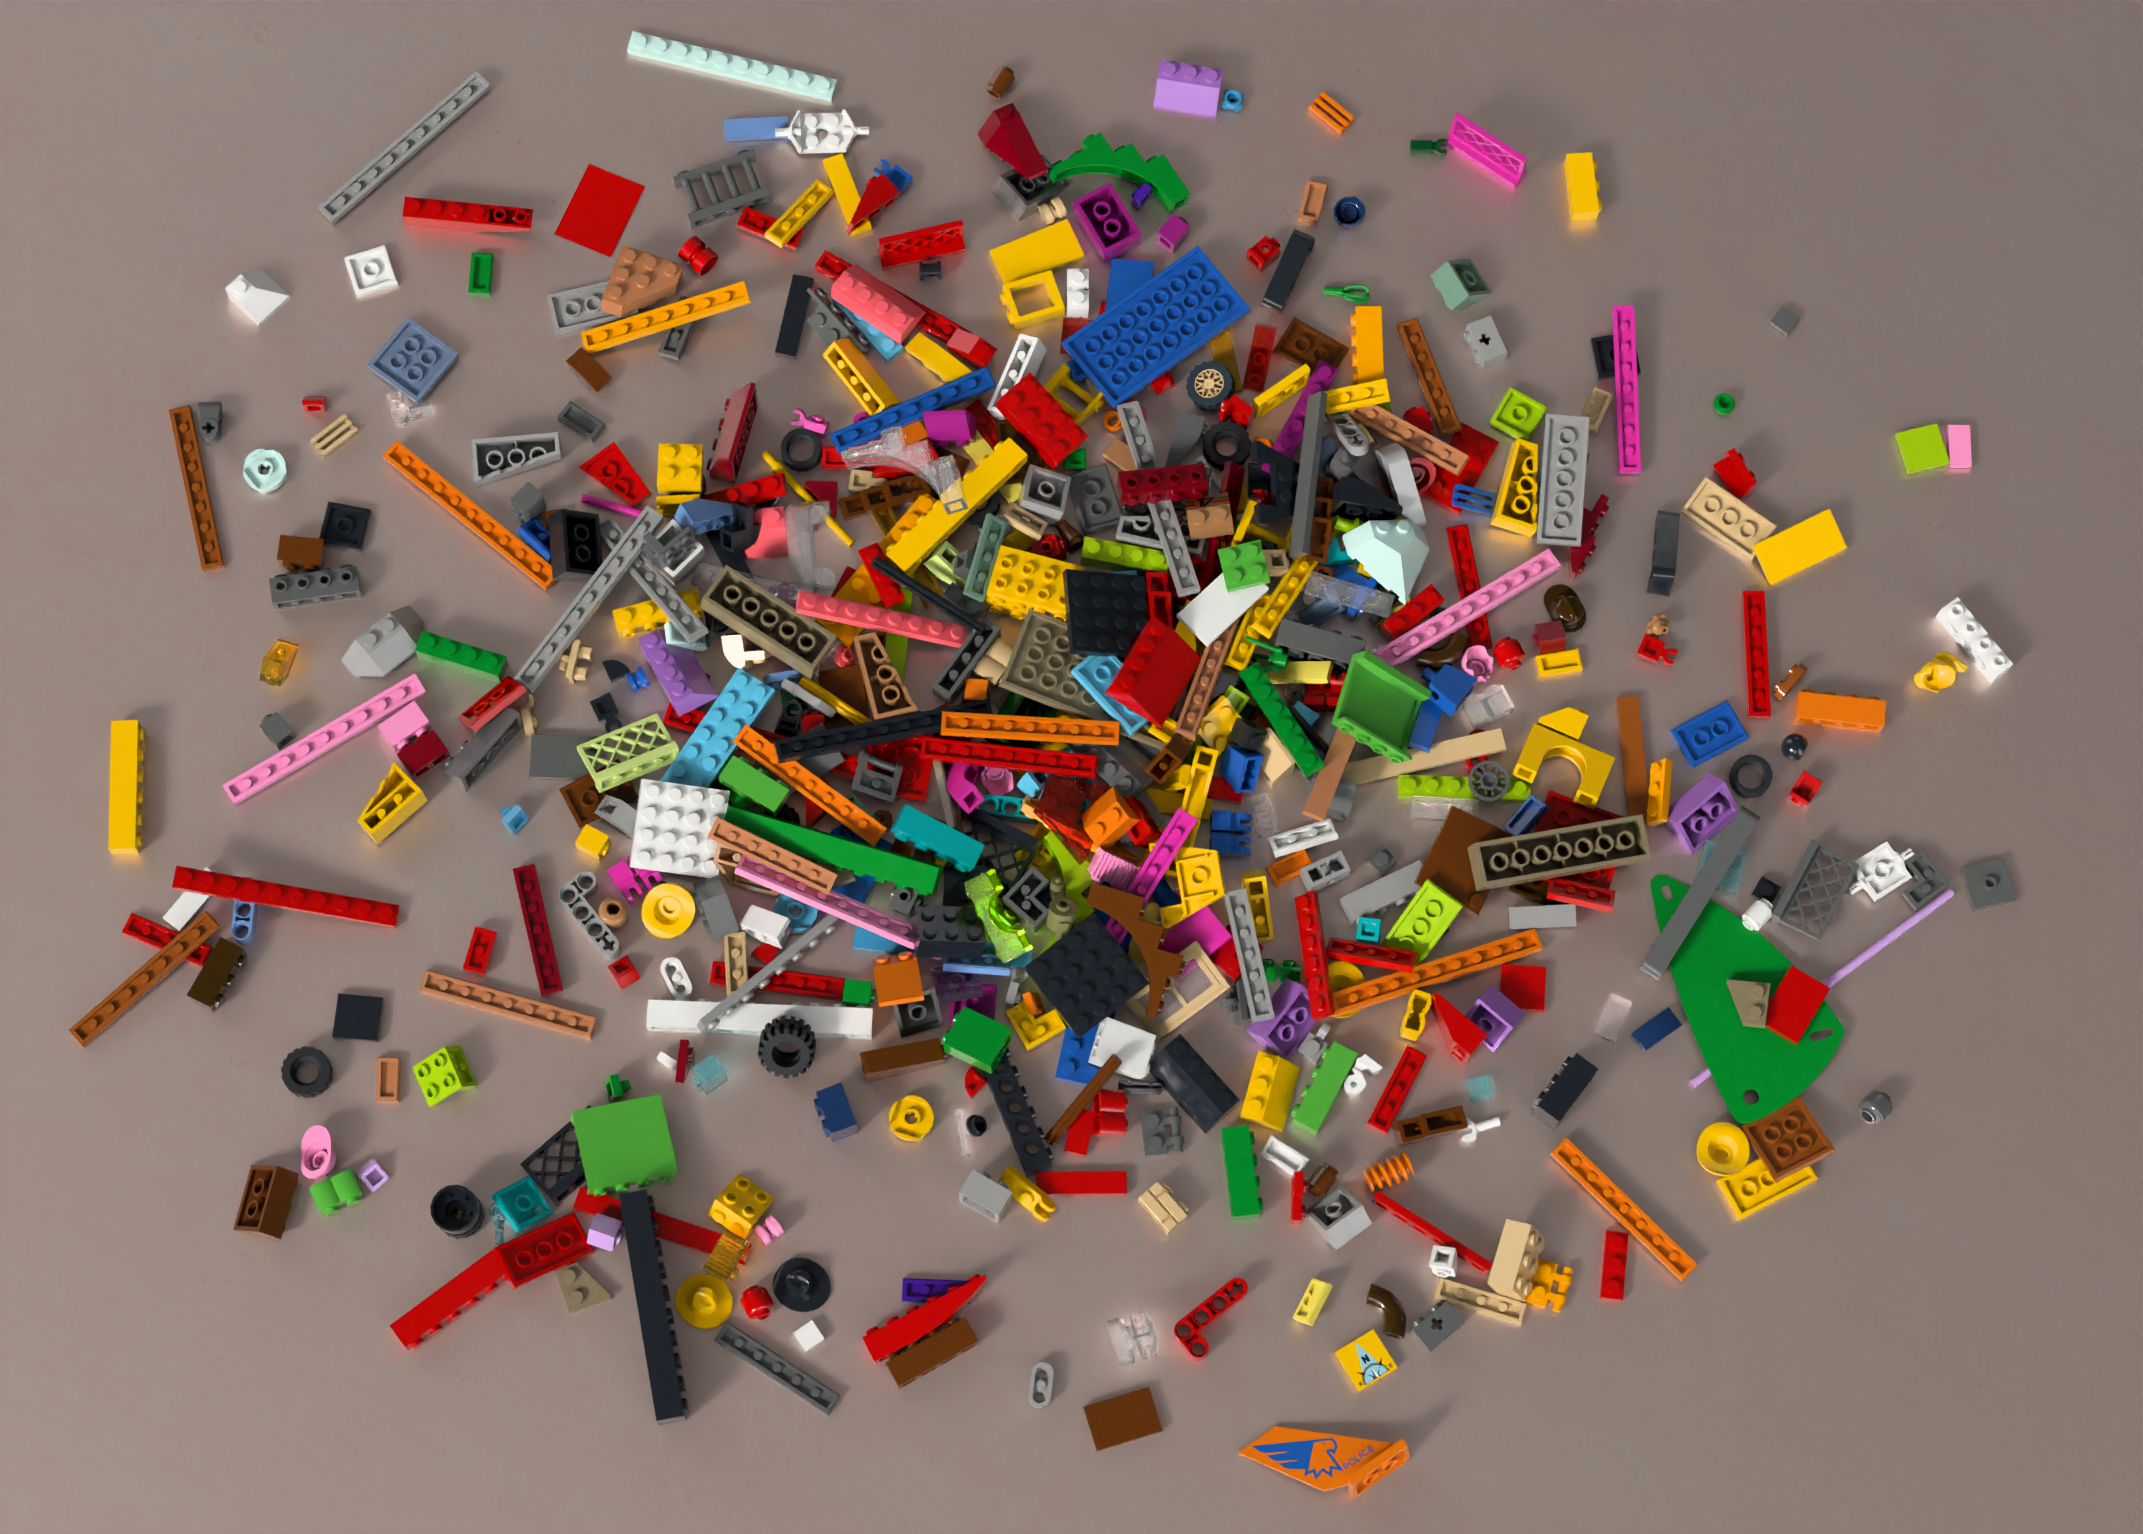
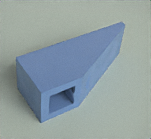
M695 499L680 503L674 518L682 530L691 525L694 528V535H700L706 531L719 530L720 527L732 524L733 508L732 504Z

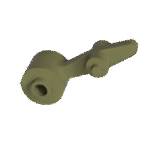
M1051 872L1048 899L1051 902L1049 904L1046 925L1050 930L1056 932L1055 940L1058 941L1064 936V933H1068L1073 929L1077 906L1071 900L1064 898V879L1059 877L1057 872Z

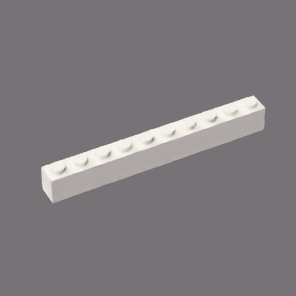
M654 997V1000L648 999L647 1029L648 1031L702 1033L697 1027L699 1020L721 1002H712L711 999L707 998L689 1001V998L684 997L676 998V1001L667 1000L666 997ZM748 1000L746 1003L737 1004V1010L730 1016L724 1015L721 1017L719 1025L713 1030L707 1029L703 1032L761 1035L762 1030H765V1025L768 1022L772 1024V1019L777 1018L781 1020V1016H786V1019H790L791 1016H794L797 1021L799 1019L804 1020V1025L809 1024L811 1031L815 1033V1037L872 1039L873 1008L862 1004L855 1005V1008L846 1007L845 1004H833V1007H827L822 1003H811L810 1006H801L800 1002H789L788 1005H779L777 1001H766V1004H757L754 1000Z

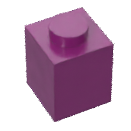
M1173 214L1157 232V241L1174 253L1189 235L1190 226L1184 218Z

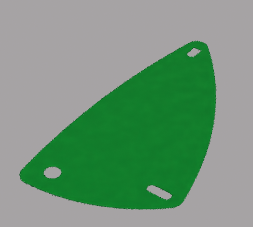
M1659 874L1652 878L1650 887L1660 933H1662L1690 887L1666 875ZM1669 885L1673 895L1671 900L1664 898L1661 887ZM1709 899L1669 965L1695 1039L1726 1105L1737 1122L1749 1124L1768 1116L1788 1104L1819 1076L1836 1052L1844 1036V1028L1824 1000L1797 1045L1767 1027L1743 1026L1727 987V979L1770 983V1002L1791 965H1794L1754 929L1750 931L1743 925V921ZM1826 1028L1833 1030V1035L1818 1041L1810 1039V1035L1814 1032ZM1750 1089L1755 1090L1759 1095L1758 1102L1753 1105L1747 1104L1743 1099L1745 1091Z

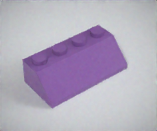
M656 629L638 638L643 655L678 717L718 698L691 649L666 644L665 630Z

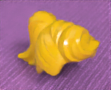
M1940 652L1914 675V682L1919 688H1928L1933 692H1939L1941 689L1954 683L1956 672H1965L1968 666L1952 653Z

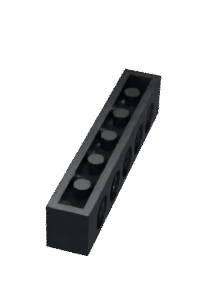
M1007 1047L999 1061L1005 1066L1002 1071L994 1070L993 1074L982 1071L1026 1177L1036 1174V1172L1051 1168V1161L1054 1160L1050 1147L1045 1148L1042 1141L1046 1139L1041 1126L1037 1127L1034 1119H1037L1033 1106L1028 1107L1025 1100L1028 1098L1027 1091L1024 1085L1020 1086L1017 1078H1020L1016 1066H1011L1008 1058L1011 1057V1053ZM1008 1082L1014 1088L1010 1092H1005L1001 1089V1085ZM1013 1103H1018L1022 1106V1109L1019 1112H1012L1009 1106ZM1025 1123L1031 1129L1027 1133H1021L1018 1130V1126ZM1030 1144H1035L1039 1147V1151L1031 1154L1026 1150V1147Z

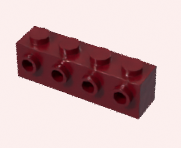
M1205 464L1120 471L1117 476L1120 505L1134 506L1145 502L1155 504L1165 500L1175 502L1185 498L1200 499L1205 497L1208 491Z

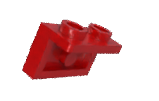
M1735 448L1727 451L1724 459L1713 465V469L1727 491L1738 499L1754 491L1757 479L1754 473L1747 469L1744 457L1741 453H1737Z

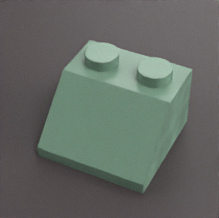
M1471 259L1446 261L1430 275L1434 281L1435 288L1440 291L1445 304L1451 311L1463 310L1492 294Z

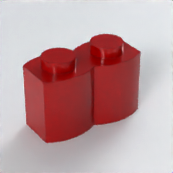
M1100 1089L1092 1099L1093 1136L1121 1137L1125 1135L1128 1129V1120L1125 1117L1128 1098L1125 1096L1124 1090Z

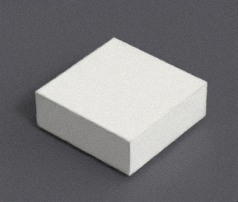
M812 1320L793 1333L805 1352H808L825 1340Z

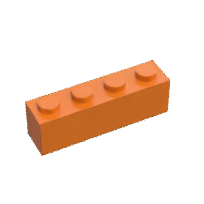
M1805 689L1799 691L1795 697L1793 723L1881 732L1885 726L1886 701L1880 700L1878 697L1858 698L1854 694H1847L1845 696H1838L1834 692L1819 694L1813 690Z

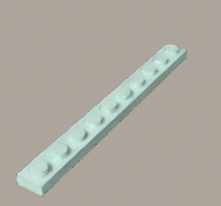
M635 31L632 32L627 48L629 54L832 102L837 85V79Z

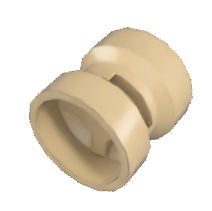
M1058 196L1051 199L1050 203H1043L1038 206L1040 215L1047 225L1053 223L1056 218H1062L1067 215L1066 209Z

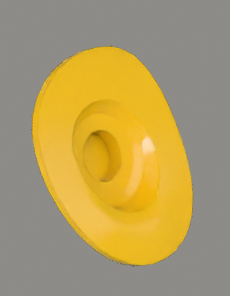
M662 883L652 888L642 905V920L645 927L652 934L660 938L679 936L687 930L695 915V901L692 895L685 888L672 883Z
M1335 961L1328 964L1332 993L1365 983L1361 971L1353 964L1345 961ZM1361 1009L1338 1016L1337 1018L1351 1017Z
M1717 1122L1709 1125L1701 1133L1696 1147L1697 1158L1701 1166L1708 1172L1719 1176H1734L1740 1173L1748 1162L1750 1151L1744 1132L1728 1122Z
M698 1274L685 1279L680 1284L675 1295V1305L680 1316L688 1324L697 1328L710 1329L721 1325L729 1317L732 1310V1296L728 1287L720 1279L711 1275Z

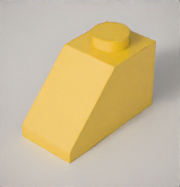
M1567 707L1540 717L1537 725L1545 726L1551 731L1566 735L1578 742L1589 715H1586L1580 708L1573 707L1572 709Z

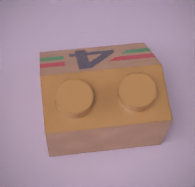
M1228 492L1207 495L1200 499H1185L1191 541L1234 534Z

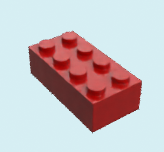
M1030 372L1005 393L995 405L1053 470L1088 438V435Z

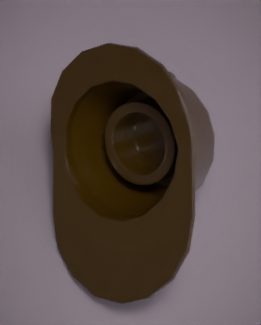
M1561 584L1547 589L1544 595V605L1552 621L1561 620L1564 631L1568 633L1581 629L1586 622V612L1576 592L1569 586Z

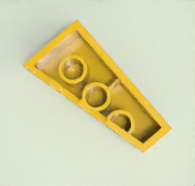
M1517 438L1511 445L1490 525L1528 537H1532L1537 531L1536 492L1538 483H1536L1538 471V444Z

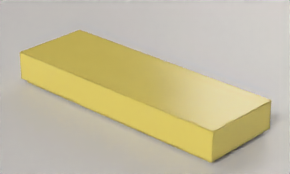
M1331 661L1287 662L1286 669H1280L1279 672L1267 671L1266 675L1272 684L1329 683L1333 664Z

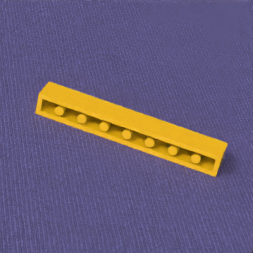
M1011 438L1000 441L994 447V452L990 456L985 455L979 461V466L974 471L972 469L969 470L959 485H953L943 500L940 498L932 506V511L928 514L924 513L917 520L918 524L913 529L908 528L902 534V539L897 544L894 542L887 548V562L909 575L1027 463L1028 454Z

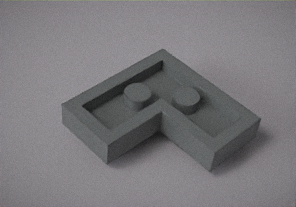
M1922 849L1905 862V866L1916 878L1917 882L1903 891L1901 895L1916 911L1946 889L1951 883Z

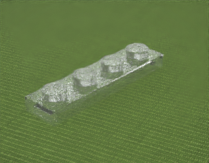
M1310 571L1304 591L1305 594L1385 618L1389 617L1395 597L1391 594L1314 571Z

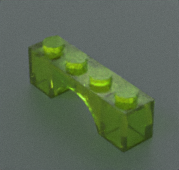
M994 869L964 883L966 894L972 899L976 907L975 912L982 919L986 927V935L992 940L995 946V953L1002 960L1003 964L1033 949L1024 929L1009 927L998 915L996 908L997 898L1004 888Z

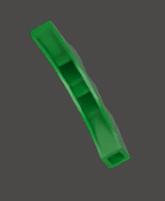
M1101 133L1091 134L1084 138L1080 151H1075L1064 161L1058 160L1051 166L1049 174L1053 183L1082 174L1117 176L1132 181L1141 187L1144 183H1147L1152 187V194L1164 204L1170 213L1188 204L1190 192L1164 154L1158 157L1152 156L1144 162L1132 143L1127 146L1122 145L1113 152Z

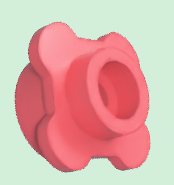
M846 645L845 647H835L833 658L837 665L844 667L845 665L852 666L855 664L852 647L848 648Z

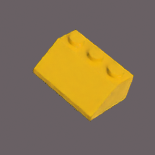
M1258 1051L1239 1120L1283 1132L1300 1067L1279 1056Z

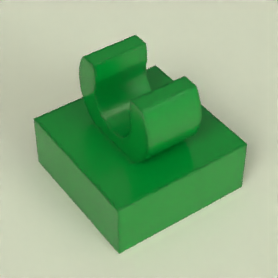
M618 1074L610 1075L604 1081L609 1103L618 1102L622 1098L623 1093H627L628 1089H631L630 1081H620Z

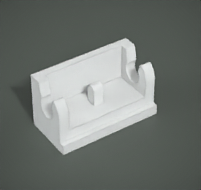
M752 904L740 922L742 930L746 931V936L781 949L785 946L784 944L792 931V928L788 927L790 923L789 918Z

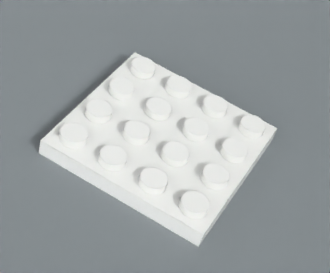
M641 779L629 867L704 878L719 876V868L713 863L717 842L708 838V835L716 817L725 819L730 791Z

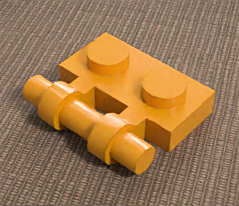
M1538 1258V1270L1533 1274L1531 1280L1532 1290L1530 1295H1527L1525 1303L1545 1309L1547 1301L1554 1302L1552 1310L1561 1313L1562 1306L1566 1304L1567 1297L1565 1296L1568 1285H1571L1573 1280L1571 1277L1573 1269L1564 1267L1563 1273L1557 1274L1558 1264ZM1553 1281L1559 1283L1557 1294L1550 1292Z

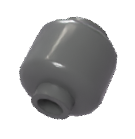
M1879 1091L1869 1092L1859 1104L1860 1116L1869 1124H1880L1893 1109L1890 1097L1886 1093Z

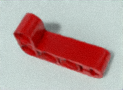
M1241 1278L1230 1280L1176 1323L1173 1336L1192 1360L1202 1361L1206 1358L1209 1345L1200 1333L1245 1298L1248 1290L1245 1280ZM1234 1285H1235V1287L1241 1286V1287H1242V1289H1241V1294H1239L1238 1292H1235V1293L1231 1296V1300H1232V1302H1231V1301H1230V1298L1228 1297V1295H1229L1230 1293H1232L1233 1288H1234L1233 1286H1234ZM1217 1298L1223 1299L1226 1306L1218 1309L1214 1306L1213 1301ZM1203 1312L1207 1315L1208 1320L1200 1323L1196 1320L1195 1315ZM1182 1326L1187 1327L1190 1330L1189 1336H1180L1178 1328ZM1193 1345H1202L1204 1353L1201 1355L1193 1353Z

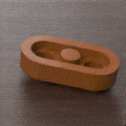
M1802 663L1799 666L1794 664L1787 672V675H1789L1787 680L1784 682L1781 679L1773 689L1776 691L1774 696L1782 701L1808 668Z

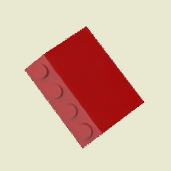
M1152 616L1143 627L1105 693L1161 729L1202 658L1172 627Z

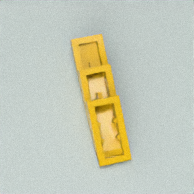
M920 332L905 346L908 353L921 360L926 368L939 375L946 384L972 373L964 364Z

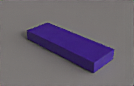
M903 1278L902 1302L927 1303L929 1298L935 1295L942 1297L948 1293L947 1290L957 1284L961 1287L967 1284L968 1281Z

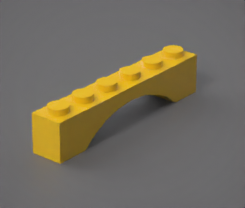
M1197 745L1181 809L1198 820L1181 847L1194 848L1218 757V750ZM1172 860L1163 876L1178 880L1175 860Z

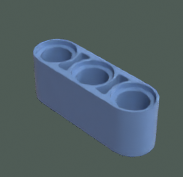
M234 901L231 930L236 941L242 945L249 944L254 940L258 904ZM251 907L247 915L240 914L242 908ZM242 928H247L249 930L247 935L243 937L238 936V932Z

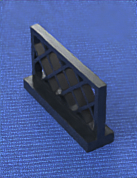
M960 808L962 822L965 820L971 823L973 829L964 834L967 836L974 835L975 840L979 841L977 833L989 832L991 840L982 842V844L985 846L993 844L996 853L983 857L981 852L980 859H978L974 869L1013 887L1024 876L1035 855L1039 854L1042 850L1043 845L1040 839L977 808L969 814ZM1004 840L1009 842L1010 849L998 853L996 843ZM1021 850L1029 852L1025 860L1017 862L1015 852ZM1012 853L1014 863L1002 867L1000 857ZM997 858L999 868L987 869L985 862ZM1016 867L1017 875L1015 879L1011 881L1005 878L1004 871Z
M571 1121L520 1163L523 1169L556 1206L586 1181L582 1159L579 1157L577 1139L576 1141H565V1134L569 1130L575 1131ZM552 1145H560L559 1156H547L548 1148ZM564 1146H576L575 1157L563 1156ZM534 1160H543L542 1171H532L528 1165ZM547 1160L558 1161L557 1171H546ZM562 1161H574L573 1169L569 1172H561ZM545 1176H557L556 1183L548 1189L544 1185Z

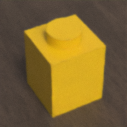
M588 824L584 826L575 841L577 849L599 861L602 856H606L612 846L608 835Z

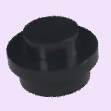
M971 1115L967 1118L966 1128L971 1136L979 1137L986 1131L987 1123L982 1116Z

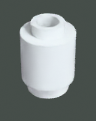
M1764 898L1756 900L1742 915L1743 925L1750 931H1753V929L1759 931L1772 917L1773 905Z

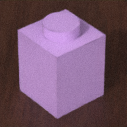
M596 1213L589 1228L587 1244L612 1252L616 1244L620 1245L624 1235V1231H621L622 1221Z

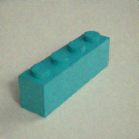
M907 804L901 808L890 831L895 834L894 836L904 842L908 840L914 843V847L923 852L929 851L935 854L934 857L942 862L949 861L954 864V868L962 872H969L974 869L985 846L979 841Z

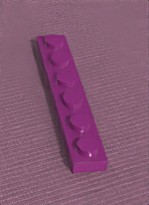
M1321 360L1319 361L1272 449L1290 459L1293 458L1303 439L1308 396L1320 391H1329L1339 373L1338 368ZM1264 463L1262 470L1270 474V465Z

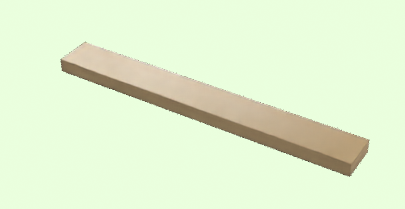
M1498 728L1433 743L1429 753L1415 748L1407 749L1406 753L1412 756V760L1401 764L1392 763L1384 755L1347 763L1341 779L1356 782L1359 785L1506 751V745L1502 730Z

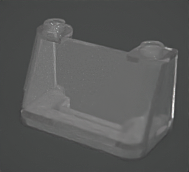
M828 500L792 503L785 510L789 577L791 585L797 590L836 589L834 573L828 568L816 567L813 524L824 523L829 518L830 508Z

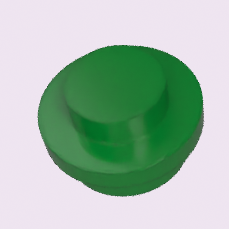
M1719 394L1713 401L1714 410L1721 415H1727L1733 411L1735 401L1728 394Z

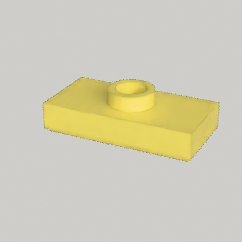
M1312 1278L1293 1319L1297 1322L1313 1326L1333 1286L1328 1282Z

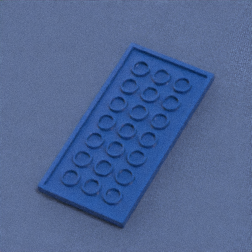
M1196 246L1064 340L1062 347L1099 392L1103 394V397L1112 408L1116 409L1117 405L1123 404L1250 312V307L1199 246Z

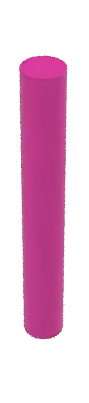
M583 494L581 497L582 503L638 517L643 511L639 508Z

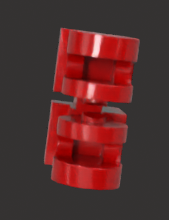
M1332 670L1329 681L1331 688L1326 689L1327 683L1307 684L1304 705L1314 712H1326V707H1328L1329 712H1335L1347 671H1343L1342 678L1338 680L1337 671Z

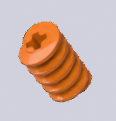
M1405 1152L1400 1153V1159L1393 1155L1391 1162L1388 1158H1384L1383 1165L1376 1161L1375 1169L1372 1165L1368 1164L1366 1171L1363 1170L1366 1182L1372 1193H1375L1376 1185L1381 1190H1384V1182L1389 1187H1392V1179L1400 1184V1176H1403L1406 1181L1409 1180V1173L1414 1176L1412 1165Z

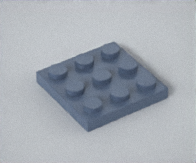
M407 317L367 364V367L419 405L458 359L459 354Z

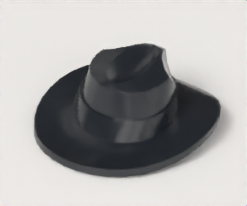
M793 1258L784 1262L776 1271L773 1278V1291L778 1301L785 1307L797 1312H810L820 1308L828 1300L831 1292V1282L826 1271L818 1263L806 1258Z

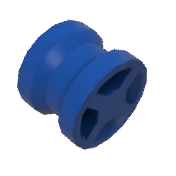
M641 666L635 672L625 673L633 693L638 692L642 687L647 688L650 686Z

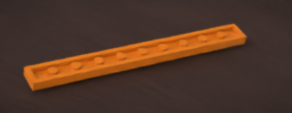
M398 440L383 454V459L545 591L556 581L552 578V566Z
M1535 928L1415 966L1412 973L1399 971L1333 992L1335 1016L1338 1017L1412 993L1415 989L1422 990L1540 952L1543 946Z

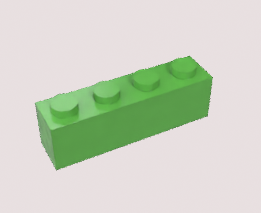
M1335 1041L1331 1047L1327 1045L1321 1056L1325 1059L1321 1066L1317 1065L1311 1077L1315 1078L1311 1086L1307 1084L1301 1094L1304 1100L1301 1105L1296 1104L1291 1113V1116L1294 1117L1292 1124L1315 1136L1317 1135L1358 1053Z

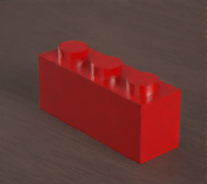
M1430 584L1387 619L1378 630L1390 643L1412 630L1440 607L1445 599Z

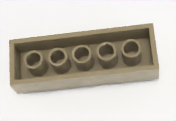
M728 565L724 567L701 601L700 608L809 679L815 674L836 642L837 636L807 616L796 613V609Z

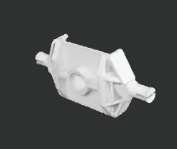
M842 109V113L800 114V110H798L790 127L775 128V137L788 136V139H791L799 154L845 153L853 139L856 138V135H869V126L854 125L845 109ZM824 130L828 133V136L826 138H819L816 133Z

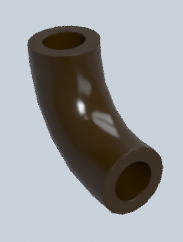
M1451 633L1446 644L1441 648H1426L1421 651L1416 667L1421 669L1429 667L1436 671L1442 669L1447 664L1452 666L1462 659L1469 647L1470 639L1459 633Z
M1371 1283L1365 1305L1377 1309L1382 1314L1384 1319L1382 1334L1395 1339H1404L1406 1315L1402 1303L1391 1291Z

